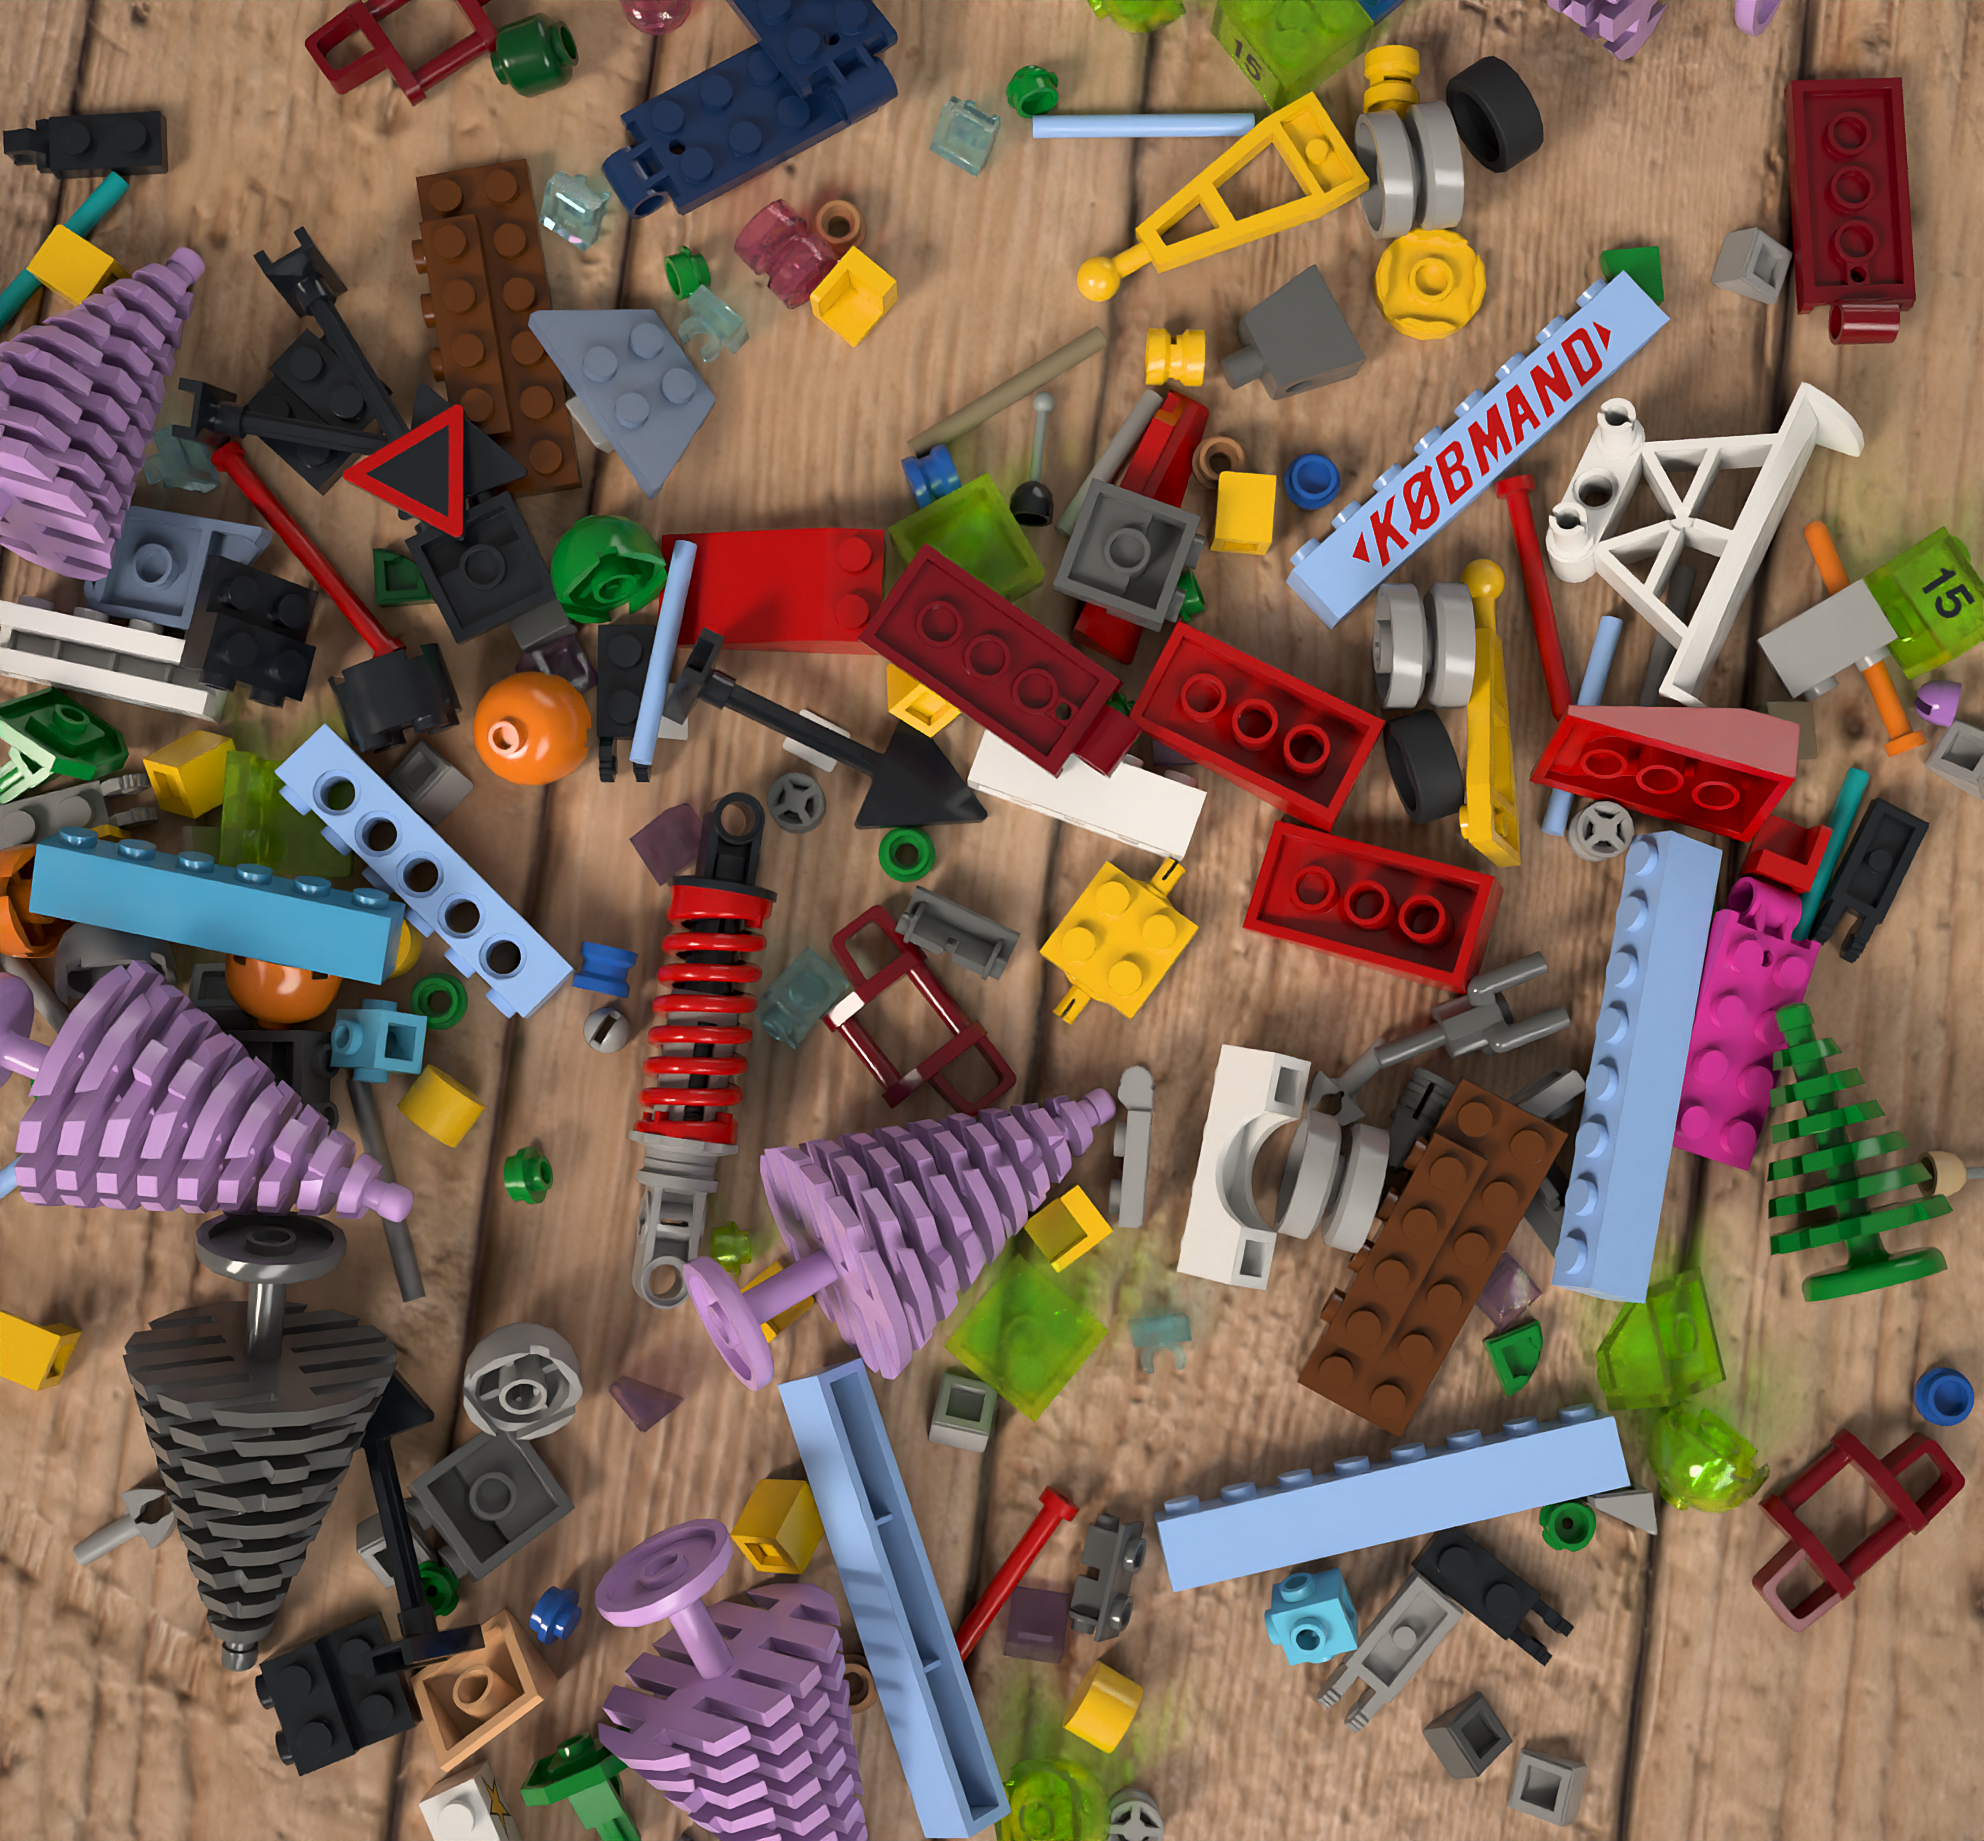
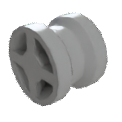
M1610 801L1596 802L1577 812L1569 821L1566 832L1568 844L1573 853L1583 860L1590 862L1605 861L1624 852L1631 844L1634 835L1633 820L1628 811L1617 803ZM1590 824H1593V829H1592L1593 834H1592V835H1591V833H1590V829H1591V825H1590Z
M1136 1788L1122 1789L1113 1794L1106 1803L1103 1812V1822L1107 1841H1162L1164 1828L1160 1810L1154 1798L1147 1792ZM1130 1815V1817L1127 1818L1124 1823H1121V1821H1118V1820H1124V1818H1125L1126 1816Z

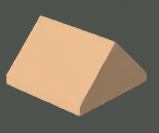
M505 1608L481 1625L485 1648L447 1656V1661L426 1666L410 1678L439 1767L445 1772L450 1771L542 1702L558 1682L557 1677L515 1618Z

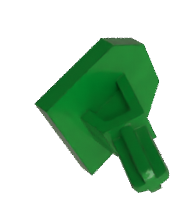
M54 686L0 703V738L11 745L8 752L11 760L0 767V805L11 803L29 789L53 781L61 775L92 781L122 769L129 756L120 731Z
M622 1725L616 1727V1729H619V1730H622V1731H625V1732H628V1733H629L630 1730H631V1728H628V1727H625V1726H622ZM590 1732L577 1734L557 1746L558 1752L533 1763L520 1789L527 1807L551 1805L568 1797L585 1829L588 1830L595 1827L602 1841H641V1834L624 1805L623 1784L618 1774L629 1766L600 1743L599 1735L592 1737Z

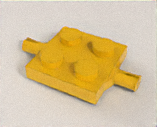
M1166 857L1164 863L1147 884L1144 881L1130 878L1110 862H1105L1039 951L1043 957L1060 968L1072 984V987L1057 1007L1053 1009L1052 1012L1062 1018L1070 1005L1075 1001L1063 1018L1066 1023L1072 1026L1089 1000L1093 999L1094 1001L1109 1004L1129 1020H1133L1199 930L1196 924L1176 911L1166 897L1183 873L1185 874L1186 872L1180 864H1177L1167 879L1163 881L1175 865L1173 859Z

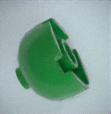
M591 515L577 521L561 537L553 549L550 570L554 592L567 617L580 623L599 624L612 621L608 612L629 603V615L641 610L660 594L666 585L668 574L664 568V565H667L663 555L648 530L625 516Z

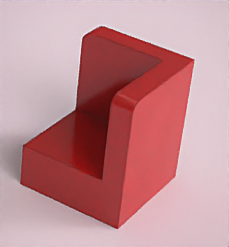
M1770 814L1752 838L1738 876H1749L1795 895L1809 892L1833 829L1823 824L1807 829Z

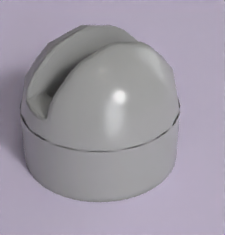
M604 1007L593 1011L587 1017L583 1033L586 1042L592 1049L601 1053H615L623 1049L629 1042L631 1024L627 1016L621 1011ZM610 1015L617 1021L607 1032L600 1044L594 1038Z

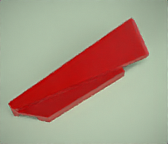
M1170 389L1161 409H1158L1119 487L1180 508L1192 472V458L1197 446L1201 443L1209 417L1208 408ZM1087 602L1074 627L1072 640L1124 665L1131 664L1143 626L1106 614L1107 609Z

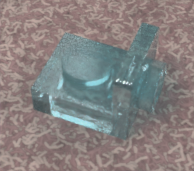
M807 947L765 990L754 1014L760 1019L763 1029L771 1037L781 1042L786 1041L791 1047L797 1049L804 1042L810 1030L846 993L851 983Z

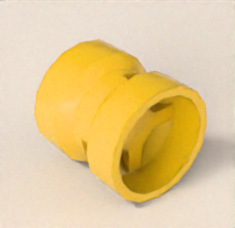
M1386 45L1371 49L1365 54L1364 75L1369 80V88L1363 96L1364 113L1393 109L1400 119L1403 120L1409 105L1420 104V93L1414 86V79L1420 73V54L1416 49L1404 45Z
M1148 327L1145 349V385H1163L1168 378H1173V380H1180L1184 386L1201 387L1205 365V330L1186 329L1182 334L1171 336L1165 328Z

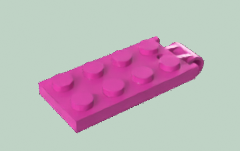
M1749 876L1742 877L1731 888L1727 897L1726 909L1715 912L1708 934L1672 1147L1749 1171L1771 1102L1770 1090L1775 1089L1781 1069L1773 1071L1774 1052L1788 1049L1784 1034L1779 1031L1775 1012L1788 1003L1803 1002L1821 943L1813 940L1803 939L1798 941L1791 938L1792 931L1797 926L1802 914V901L1798 895Z

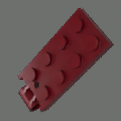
M1902 77L1791 80L1784 89L1797 315L1809 314L1813 311L1814 306L1831 305L1828 318V332L1833 345L1893 343L1899 331L1900 312L1909 311L1916 301ZM1850 273L1858 277V282H1854L1851 279Z
M926 542L919 549L858 638V641L1055 779H1058L1064 769L1062 767L1071 754H1074L1086 765L1110 779L1143 732V729L1130 718L1113 707L1106 705L1112 694L1117 693L1123 685L1120 679ZM1059 704H1065L1069 707L1070 715L1066 720H1060L1055 714V709Z

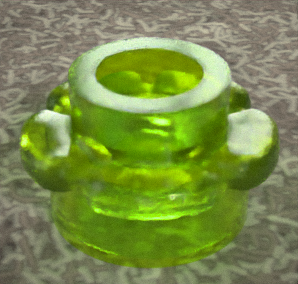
M727 1221L726 1226L711 1228V1258L722 1266L726 1272H732L733 1277H738L741 1273L740 1266L751 1263V1242L748 1230H738L735 1221Z

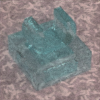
M952 96L942 108L929 150L977 177L987 165L1001 125L1000 117L996 114L989 117L974 108L975 102L972 100L962 101Z
M559 170L547 180L539 222L585 252L598 240L602 218L607 213L611 193L605 189L598 195L586 187L587 177L585 175L578 174L571 177L562 170Z
M701 284L687 300L693 317L686 319L680 325L678 335L684 344H687L697 333L709 335V342L700 351L702 360L709 363L719 356L722 344L733 354H736L748 341L749 335L745 321Z
M172 424L152 433L159 454L150 456L144 461L142 469L148 484L153 485L162 480L166 489L179 487L201 494L221 485L215 467L210 462L211 457L205 445L171 436Z
M1182 1312L1127 1319L1130 1343L1134 1348L1143 1347L1140 1354V1362L1147 1374L1154 1373L1152 1358L1154 1353L1161 1348H1167L1172 1351L1174 1365L1177 1370L1185 1368L1186 1354L1178 1342L1192 1340L1188 1315Z

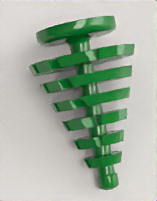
M1792 1002L1780 1007L1775 1012V1018L1780 1033L1783 1032L1788 1049L1774 1052L1773 1071L1792 1067L1797 1082L1771 1089V1108L1802 1100L1807 1117L1771 1126L1772 1144L1813 1134L1817 1151L1769 1163L1767 1182L1824 1169L1828 1183L1769 1199L1768 1219L1835 1205L1838 1216L1769 1235L1770 1255L1791 1253L1844 1241L1848 1253L1847 1263L1807 1276L1802 1283L1805 1302L1822 1301L1868 1292L1920 1279L1948 1269L1943 1253L1936 1247H1921L1889 1253L1885 1250L1879 1232L1951 1213L1953 1209L1944 1194L1928 1195L1870 1208L1867 1200L1868 1196L1932 1179V1176L1921 1162L1863 1175L1859 1174L1856 1161L1900 1150L1912 1145L1900 1130L1852 1142L1849 1141L1845 1128L1846 1125L1885 1116V1113L1876 1099L1839 1109L1834 1092L1865 1084L1857 1067L1829 1074L1824 1058L1840 1054L1842 1051L1832 1037L1821 1040L1816 1039L1812 1026L1815 1023L1809 1005L1803 1002Z

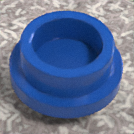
M1315 453L1301 455L1290 463L1283 479L1284 491L1288 499L1301 509H1322L1334 500L1339 491L1340 475L1338 469L1330 459L1323 455Z
M1937 1367L1926 1371L1916 1382L1913 1393L1914 1403L1920 1415L1927 1421L1940 1426H1953L1962 1422L1970 1414L1974 1405V1392L1968 1379L1960 1372L1946 1367Z
M552 1586L542 1595L529 1621V1628L538 1633V1640L545 1645H551L558 1638L565 1640L571 1635L582 1614V1608L577 1606L579 1593L569 1587L561 1590L556 1586Z

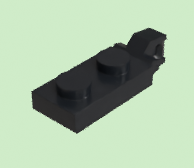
M161 111L49 117V120H36V130L25 128L3 131L4 154L8 155L16 166L37 165V170L40 173L54 174L57 179L107 177L112 171L119 176L166 174L168 172L167 119Z

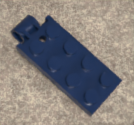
M726 0L802 101L826 87L836 111L842 120L850 126L898 96V90L892 75L883 61L877 57L883 51L897 44V32L872 0Z
M756 43L620 115L622 124L626 130L631 132L638 145L626 146L611 154L602 164L601 170L631 219L644 218L658 210L666 202L668 194L678 214L683 216L844 130L849 125L842 120L836 111L826 87L802 101L760 44ZM876 109L875 111H873V112H871L870 114L866 115L865 117L861 118L860 120H862V119H864V118H866V117L872 115L873 113L877 112L878 109ZM680 148L684 152L680 155H675L671 151Z

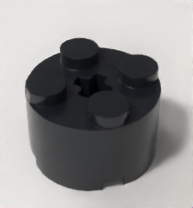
M438 643L420 645L423 655L409 660L405 650L402 649L342 670L344 678L331 676L328 679L352 746H359L361 753L374 751V754L403 746L407 744L404 733L413 730L415 734L427 732L428 735H432L460 725L457 713L462 711V706Z

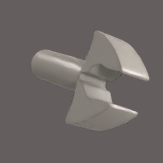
M1378 1037L1340 1078L1328 1079L1322 1071H1316L1307 1091L1305 1110H1313L1320 1103L1323 1096L1340 1092L1341 1096L1338 1099L1339 1108L1332 1115L1338 1117L1340 1126L1353 1123L1365 1116L1366 1113L1356 1106L1357 1092L1381 1068L1375 1056L1374 1048L1390 1041L1386 1038Z
M141 1486L121 1493L120 1497L127 1505L124 1516L76 1544L73 1548V1555L76 1561L86 1566L135 1536L145 1538L150 1550L165 1542L177 1525V1517L174 1511L162 1517L159 1521L152 1518L143 1520L142 1516L147 1512L151 1501L167 1493V1487Z

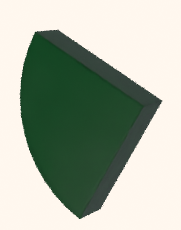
M373 548L376 604L380 608L436 604L418 566L413 561L393 550Z

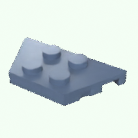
M654 309L537 310L531 313L528 326L649 500L657 497L674 466L688 449L697 430L702 427L716 402L713 393Z
M130 505L129 510H125L126 518L121 540L114 538L116 556L112 568H109L108 576L96 581L85 580L83 587L88 609L110 616V619L129 622L130 619H137L162 626L165 629L182 632L188 631L208 556H223L252 567L271 543L273 533L258 526Z

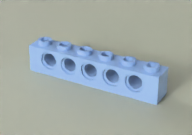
M323 724L274 771L286 783L279 793L303 816L312 809L327 824L320 833L343 856L346 857L354 850L369 865L362 872V875L377 890L388 894L395 891L410 906L404 912V916L425 937L428 938L436 931L451 946L444 953V956L467 978L477 972L492 987L485 996L507 1018L510 1019L518 1012L523 1018L529 1020L577 972L327 724ZM340 782L352 783L356 793L353 803L344 810H332L328 803V794L331 788ZM382 822L393 823L397 830V838L393 846L385 851H373L369 844V834L372 828ZM423 862L434 863L438 870L437 883L429 891L415 892L409 882L412 869ZM464 902L474 903L480 914L477 926L467 933L455 932L450 924L452 910ZM505 942L516 944L521 953L520 964L511 973L498 974L491 965L493 950L499 944Z

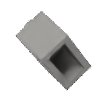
M1861 578L1756 640V643L1790 699L1803 693L1807 701L1810 702L1839 685L1834 674L1853 663L1862 672L1890 656L1891 652L1886 644L1897 639L1898 636Z

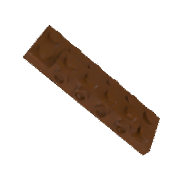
M520 159L416 177L423 222L419 223L422 239L412 240V252L418 273L428 274L431 293L421 294L420 300L427 327H436L439 347L429 349L431 368L436 382L445 381L448 403L452 406L460 404L466 411L467 419L528 469V475L525 478L497 487L496 489L499 494L508 490L515 499L583 488L571 413L565 405L568 402L565 378L528 326L531 313L537 310H553L531 172L527 160Z
M1461 1076L1429 1137L1425 1139L1418 1135L1411 1145L1402 1164L1403 1167L1410 1171L1400 1190L1390 1186L1381 1200L1374 1217L1381 1220L1382 1223L1372 1241L1366 1239L1358 1253L1352 1254L1347 1268L1354 1271V1274L1345 1291L1335 1287L1327 1299L1319 1317L1326 1321L1327 1324L1301 1369L1297 1382L1401 1438L1568 1136L1567 1131Z

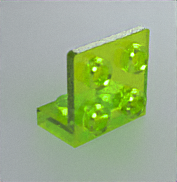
M227 751L219 864L234 868L239 864L245 863L263 865L271 868L273 875L350 878L353 875L355 851L352 850L346 857L343 856L320 833L327 824L312 809L303 816L279 793L286 783L274 771L285 761L266 760L248 751ZM340 782L331 788L328 794V803L332 810H344L353 803L356 793L352 783Z

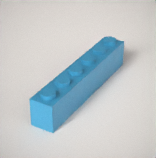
M81 827L61 828L59 832L37 843L29 912L381 985L396 968L406 903L389 900V894L384 891L372 888H356L353 892L331 888L330 881L315 876H298L295 880L272 876L273 870L271 868L258 864H239L236 868L215 864L213 856L201 852L184 851L178 853V856L156 851L155 844L144 840L124 839L120 840L119 843L97 839V832Z

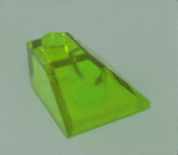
M1700 1267L1688 1268L1648 1284L1645 1304L1626 1302L1595 1353L1598 1363L1597 1379L1600 1388L1605 1394L1608 1411L1672 1406L1726 1380Z

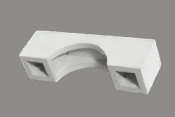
M1222 1044L1219 1063L1215 1070V1083L1210 1108L1203 1130V1142L1196 1177L1192 1185V1197L1185 1232L1181 1240L1177 1272L1229 1285L1266 1290L1277 1232L1262 1219L1255 1206L1251 1184L1252 1171L1256 1156L1268 1136L1280 1126L1300 1119L1311 1062L1275 1052Z

